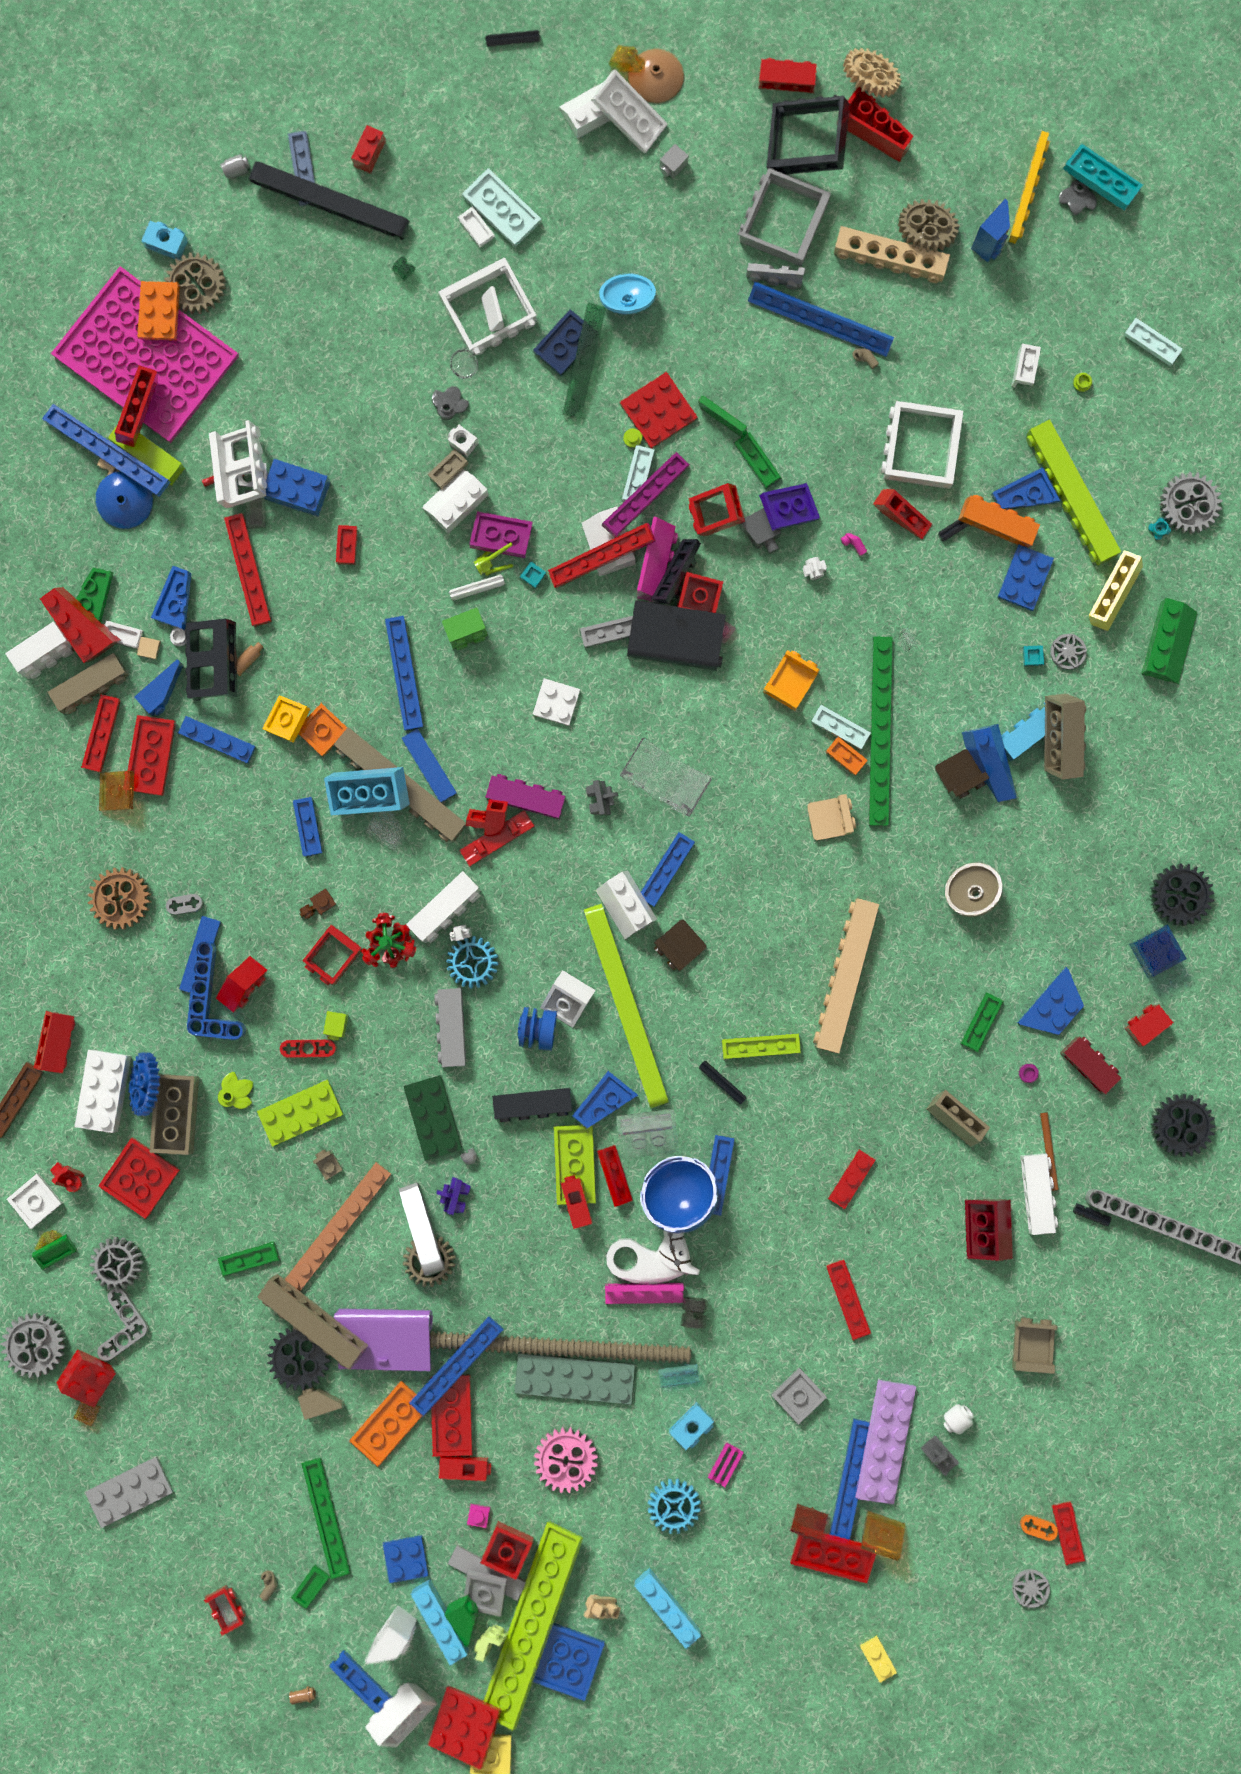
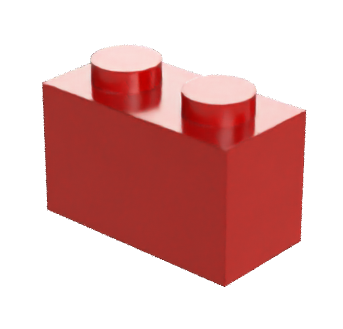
M366 125L351 157L355 168L371 174L386 142L384 132Z
M1152 1004L1148 1005L1142 1010L1144 1014L1140 1017L1134 1016L1127 1022L1128 1026L1125 1030L1139 1047H1144L1173 1024V1021L1159 1004L1154 1006Z

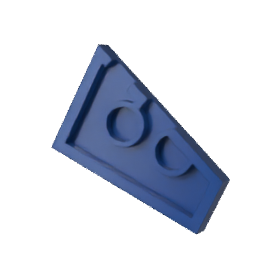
M1043 467L991 494L995 503L1001 505V508L1005 510L1059 503L1060 501Z
M607 1071L572 1117L587 1129L638 1096V1094Z

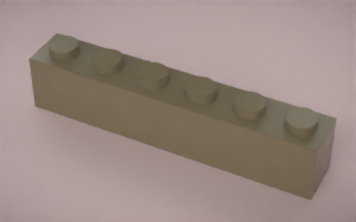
M278 1274L267 1281L257 1297L265 1306L273 1309L280 1318L292 1324L294 1329L306 1335L309 1341L316 1343L326 1354L331 1355L341 1366L347 1369L352 1368L358 1362L369 1346Z

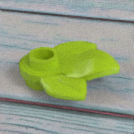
M235 1072L227 1074L221 1082L222 1090L218 1093L217 1099L219 1104L223 1107L247 1108L252 1104L247 1095L252 1090L253 1082L247 1079L238 1080ZM224 1095H231V1099L228 1101L225 1100Z

